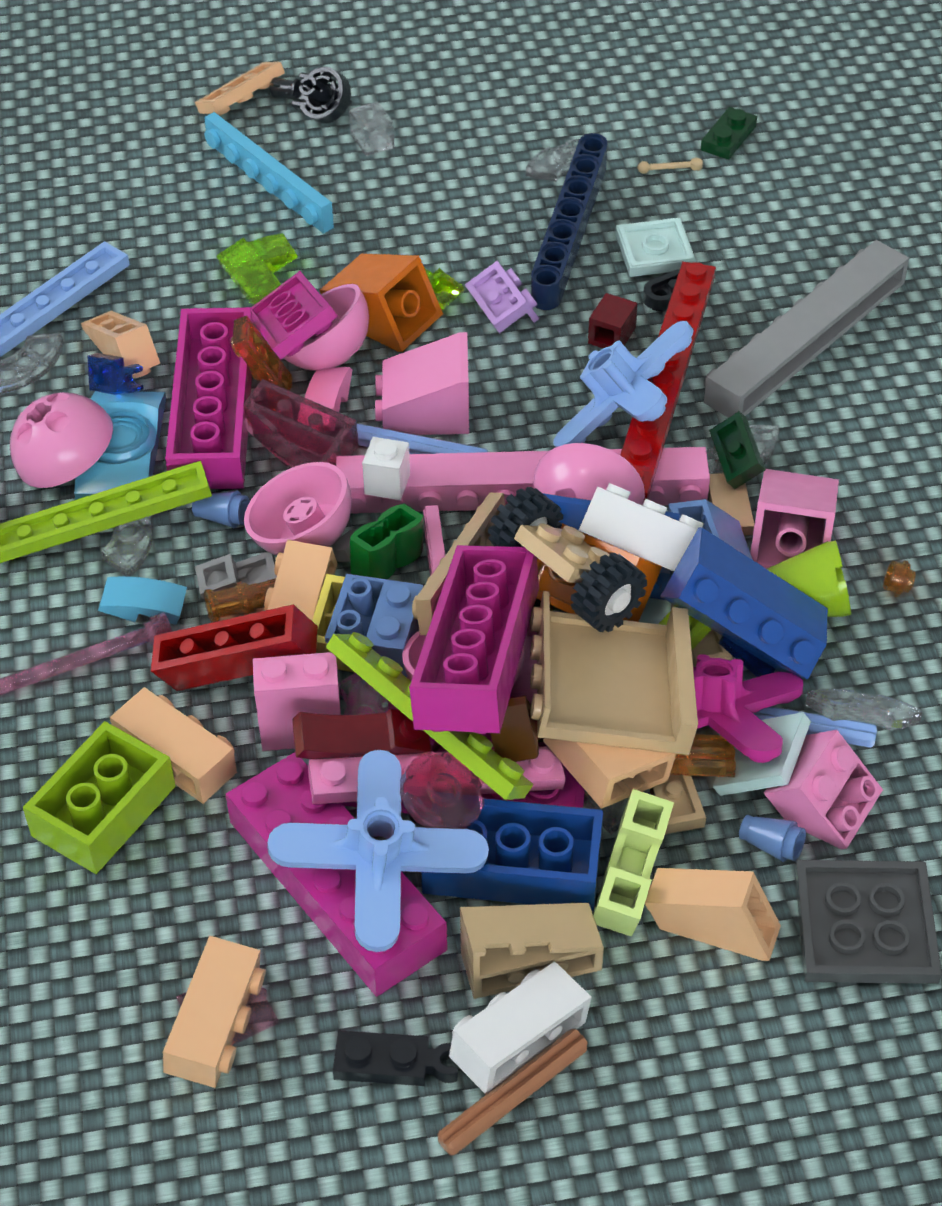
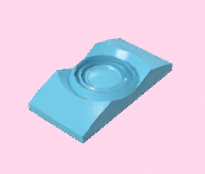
M94 392L91 400L98 403L111 417L113 434L107 449L99 460L87 471L75 478L74 495L76 500L153 476L166 403L165 392Z

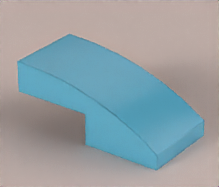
M107 577L98 611L132 622L136 621L138 614H142L176 625L181 615L187 587L150 578Z

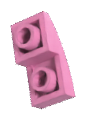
M350 367L316 370L307 388L298 423L303 429L337 428L341 402L348 401L353 371Z

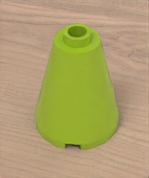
M836 540L824 542L767 568V570L828 608V617L851 615L849 595Z

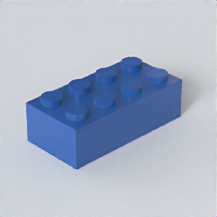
M433 794L427 828L474 830L485 838L488 843L489 852L484 866L473 873L421 872L422 894L530 905L589 903L591 911H594L603 810Z

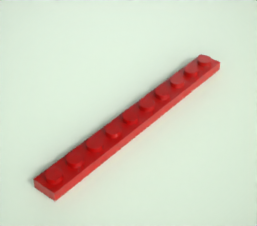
M682 261L659 336L673 324L687 321L694 330L691 337L692 341L685 350L674 354L665 363L664 369L657 376L648 379L649 382L660 388L667 396L666 409L654 421L647 420L641 422L632 417L620 454L639 473L644 484L646 499H648L703 319L715 279L716 266Z

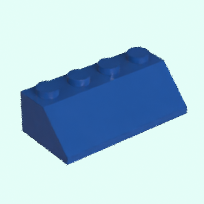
M702 527L698 528L660 597L678 608L688 609L690 616L777 671L789 672L801 677V679L808 680L827 645L828 608Z

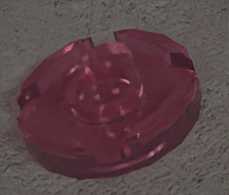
M427 752L412 760L400 779V796L405 809L413 819L425 828L466 829L471 826L479 817L484 807V797L481 799L480 792L482 785L479 778L453 755L443 752L442 755H431L433 752Z

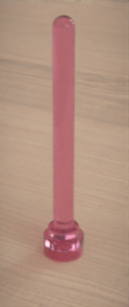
M165 612L149 617L150 621L143 623L144 627L0 678V695L148 642L150 645H153L155 635L172 632Z

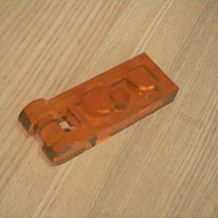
M247 315L234 320L233 337H231V346L234 353L238 357L243 358L249 366L254 379L260 380L271 394V406L277 410L289 408L292 398L290 390L293 377Z

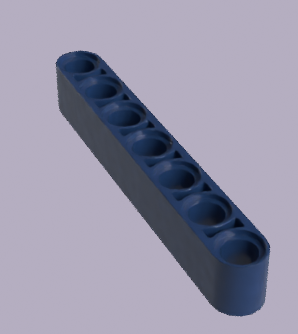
M585 134L577 144L531 273V296L538 304L535 306L537 309L552 310L561 303L606 172L608 141L600 134Z

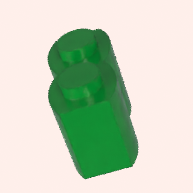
M404 503L384 511L378 518V521L359 527L350 537L351 574L389 579L396 571V568L409 565L417 560L423 552V515Z

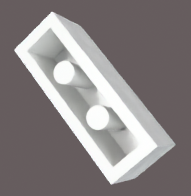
M611 483L608 484L606 490L597 486L579 531L671 571H675L698 528L703 527L704 523L683 514L679 521L665 515L667 507L646 498L643 505L628 500L631 492Z
M554 961L541 971L538 969L531 971L522 980L521 984L509 993L501 992L490 1001L487 1008L474 1017L468 1015L461 1019L452 1031L453 1036L449 1057L487 1094L567 1031L578 1029L585 1024L592 997Z

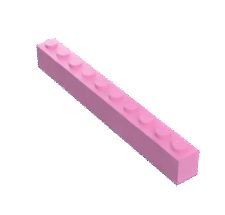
M706 447L663 448L648 500L660 505L703 499L708 500L710 475ZM609 449L619 455L622 449ZM549 451L410 454V477L401 501L364 494L362 462L365 455L336 456V466L343 471L348 480L352 497L351 513L353 514L383 513L393 506L404 503L417 512H423L425 506L438 505L439 511L476 510L489 492L504 493L506 505L508 503L506 498L512 494L516 497L517 490L521 488L526 490L527 487L533 488L536 467L541 458Z

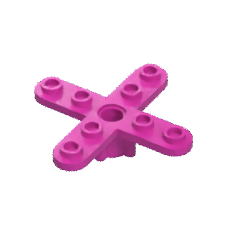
M705 654L698 655L696 667L693 666L698 728L709 725L754 762L766 763L778 757L782 753V737L753 713L774 705L790 703L794 699L799 698L803 694V680L801 677L789 672H774L743 681L742 660L733 659L729 661L722 658H710Z

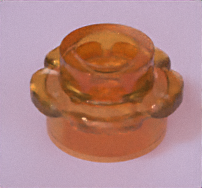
M893 560L887 568L883 588L893 592L894 597H899L903 592L909 593L913 587L916 572L911 570L910 563L906 560L902 563Z

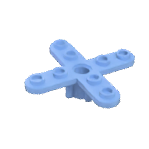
M687 321L673 324L637 358L628 351L620 340L600 351L595 350L591 352L588 356L590 360L580 375V379L591 390L594 398L556 434L553 441L554 446L585 443L586 437L597 427L605 425L618 407L641 422L658 419L666 409L667 396L660 388L649 382L648 379L657 376L664 369L665 363L674 354L685 350L690 345L694 331Z
M384 750L371 751L365 754L359 762L357 819L349 820L348 825L281 824L270 833L267 843L269 856L280 866L289 868L356 870L355 937L362 947L374 952L386 951L393 947L398 940L400 932L401 871L473 873L484 866L489 852L488 843L485 838L474 830L415 827L412 821L402 820L400 761L395 755ZM381 836L387 840H376L373 837Z

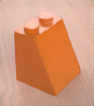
M361 253L319 290L323 294L341 285H357L366 299L369 311V326L366 336L397 352H403L443 315L419 255Z

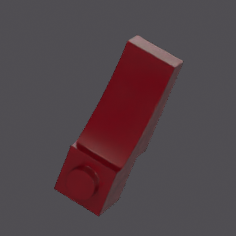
M389 709L384 713L363 715H327L299 712L292 719L297 758L363 757L374 750L388 751L393 755L431 753L429 735L423 730L414 729L413 721L397 709Z

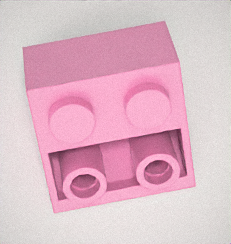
M832 730L806 735L789 784L767 788L764 795L784 820L796 821L798 827L804 828L806 833L839 849H847L883 789L839 731Z

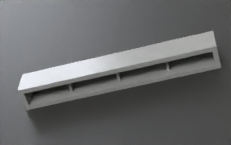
M875 240L865 249H860L852 260L845 265L839 266L831 277L824 282L818 283L810 294L803 299L797 300L789 311L782 316L776 317L768 328L761 333L755 334L751 341L742 349L734 351L720 367L712 369L704 381V403L728 418L738 411L744 416L749 414L905 283L909 257L878 240Z

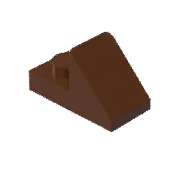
M525 696L509 698L500 733H490L494 751L502 758H508L514 762L536 759L539 755L538 742H543L544 739L537 737V720L530 718L531 704Z

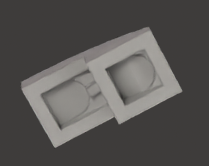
M264 552L235 563L231 554L195 566L201 597L203 599L240 598L267 592L269 587L274 588L277 577L274 573L276 561L274 555Z

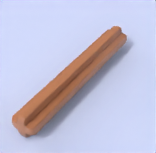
M570 1029L441 1129L438 1133V1141L442 1148L449 1155H455L584 1054L588 1044L585 1037L577 1029Z

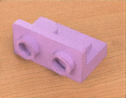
M498 261L465 284L499 333L526 313L534 323L539 320V317L533 310L538 305L526 288L521 292L519 291L518 287L522 285V282L512 268L505 272Z

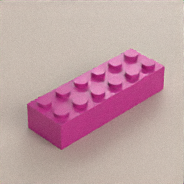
M251 307L181 309L165 461L167 471L201 461L210 489L244 488L255 342Z
M456 546L409 686L414 729L431 730L434 732L500 733L527 635L532 608L535 605L539 590L537 557L525 547Z
M295 752L225 794L230 823L376 997L448 950L447 922L402 871L400 932L398 940L388 950L374 952L362 947L355 937L356 870L289 868L280 866L271 859L267 848L268 838L273 829L281 824L348 825L349 820L355 819L342 803L312 804L308 765L302 758H297Z

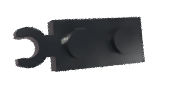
M338 1030L333 1065L334 1080L425 1086L426 1074L434 1075L438 1080L445 1083L458 1081V1067H447L442 1064L443 1061L451 1059L449 1057L451 1043H444L435 1049L429 1048V1036Z

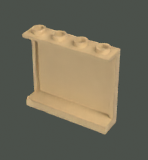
M543 591L540 607L532 608L530 631L537 632V635L532 637L530 659L537 660V664L532 666L530 688L537 689V694H533L530 718L537 720V737L689 755L698 728L688 609L672 607L667 625L623 620V625L620 627L614 625L613 631L607 632L604 630V632H599L577 614L550 611L549 592Z

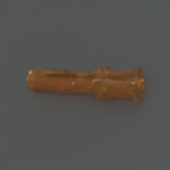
M276 578L249 585L247 582L239 581L236 582L235 587L214 592L211 589L204 590L205 605L211 623L219 621L222 617L238 613L248 615L254 612V608L263 606L266 592L269 587L274 588Z

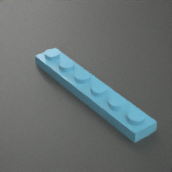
M213 112L204 117L206 127L204 136L211 148H215L223 154L230 163L237 165L249 178H253L260 183L268 193L274 194L289 209H293L308 224L313 225L323 234L334 228L332 202L217 113Z

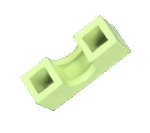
M632 789L623 811L593 911L596 925L632 937L641 919L652 881L650 879L651 872L665 836L674 802Z

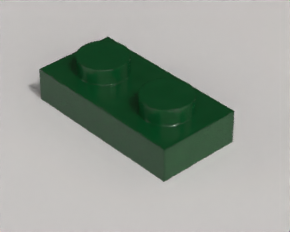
M729 107L701 140V151L729 160L755 129L757 116L741 109Z
M740 411L709 430L726 481L734 489L766 470L748 420Z

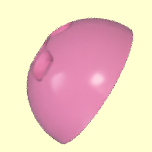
M341 285L321 294L338 317L332 320L331 327L324 333L314 334L304 342L303 348L298 353L290 357L285 356L284 359L306 370H323L344 364L359 350L367 335L369 311L366 299L357 285Z
M53 393L35 400L19 415L10 437V455L17 474L23 482L37 488L54 487L77 478L92 467L107 449L113 434L112 419L98 403L75 393Z
M571 443L558 446L541 458L534 474L533 488L538 489L543 494L592 500L597 486L606 490L608 484L611 483L630 491L628 500L643 505L645 498L644 484L636 469L619 454L598 445Z
M311 462L292 467L269 480L253 496L244 515L245 529L256 544L276 556L279 552H284L287 540L330 547L342 535L350 518L352 497L348 480L340 468L330 463Z

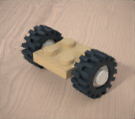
M527 487L526 490L521 488L516 491V497L511 494L506 498L508 503L505 506L500 504L497 508L500 511L499 515H493L491 522L495 525L490 526L488 529V533L491 535L489 540L493 546L525 547L565 581L576 583L573 589L577 592L571 594V601L574 602L571 604V607L577 615L599 632H604V630L607 632L613 631L614 625L616 627L623 625V618L626 617L629 620L633 615L631 610L634 607L638 609L641 604L638 599L644 597L646 590L643 589L647 586L646 575L620 554L610 553L609 555L599 548L591 547L584 541L585 535L579 530L570 526H564L561 529L562 524L559 522L563 519V514L560 512L561 508L536 488Z

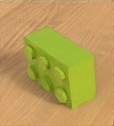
M104 721L23 806L31 836L87 870L97 874L176 787L170 757Z

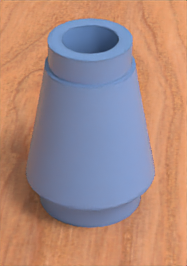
M239 491L213 493L211 497L193 502L192 512L195 517H201L236 528L239 525H244V515L250 500L248 496L242 495Z
M746 815L740 826L739 838L782 862H785L787 859L796 861L804 847L806 830L798 827L796 821Z

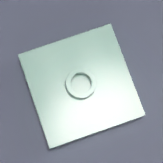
M680 218L616 225L615 235L629 277L673 272L680 269L682 261L696 262Z
M800 712L762 720L783 739L782 753L769 762H754L729 743L713 784V788L717 793L723 796L788 785L811 723L806 714Z

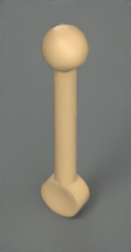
M692 158L691 161L656 164L642 161L637 167L641 174H645L649 170L691 168L698 171L702 169L703 160Z

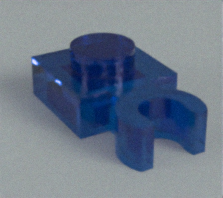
M101 353L87 355L89 390L117 395L123 392L133 393L144 389L142 384H136L132 378V374L143 371L141 365L132 364L124 367L123 357Z

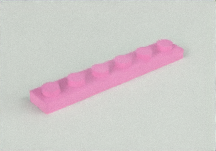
M548 746L538 747L539 755L536 759L516 762L523 768V776L534 784L530 791L563 789L566 779L562 763ZM449 752L395 755L401 765V799L432 797L433 794L459 796L496 793ZM362 757L310 759L308 774L312 804L357 802L358 766Z

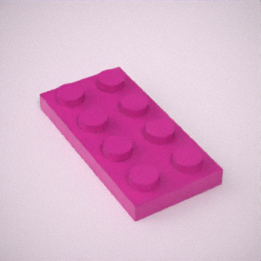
M298 271L251 307L253 323L280 360L285 356L290 357L298 353L303 348L304 342L314 334L324 333L331 327L332 320L338 317L328 302L301 271Z

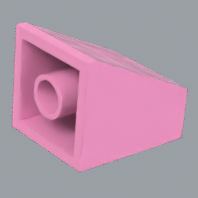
M460 332L383 360L382 375H376V396H382V400H375L376 421H383L384 429L414 435L469 434L467 332Z
M766 469L763 474L750 551L753 561L767 569L824 542L831 541L839 479Z
M333 653L253 659L254 695L262 751L295 749L292 719L299 712L341 715L337 659Z

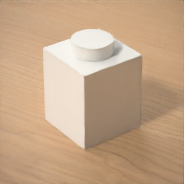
M372 436L362 462L365 495L401 501L410 477L409 442Z

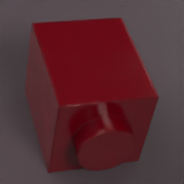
M605 293L589 317L588 344L605 348L612 346L616 341L620 340L625 346L636 329L638 303Z

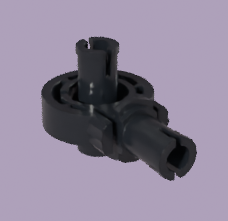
M320 67L310 73L302 72L299 74L302 80L295 79L292 81L275 77L271 80V83L279 85V87H269L272 97L296 100L292 101V107L301 110L306 116L319 123H331L344 114L348 105H352V100H350L351 87L344 75L329 67Z

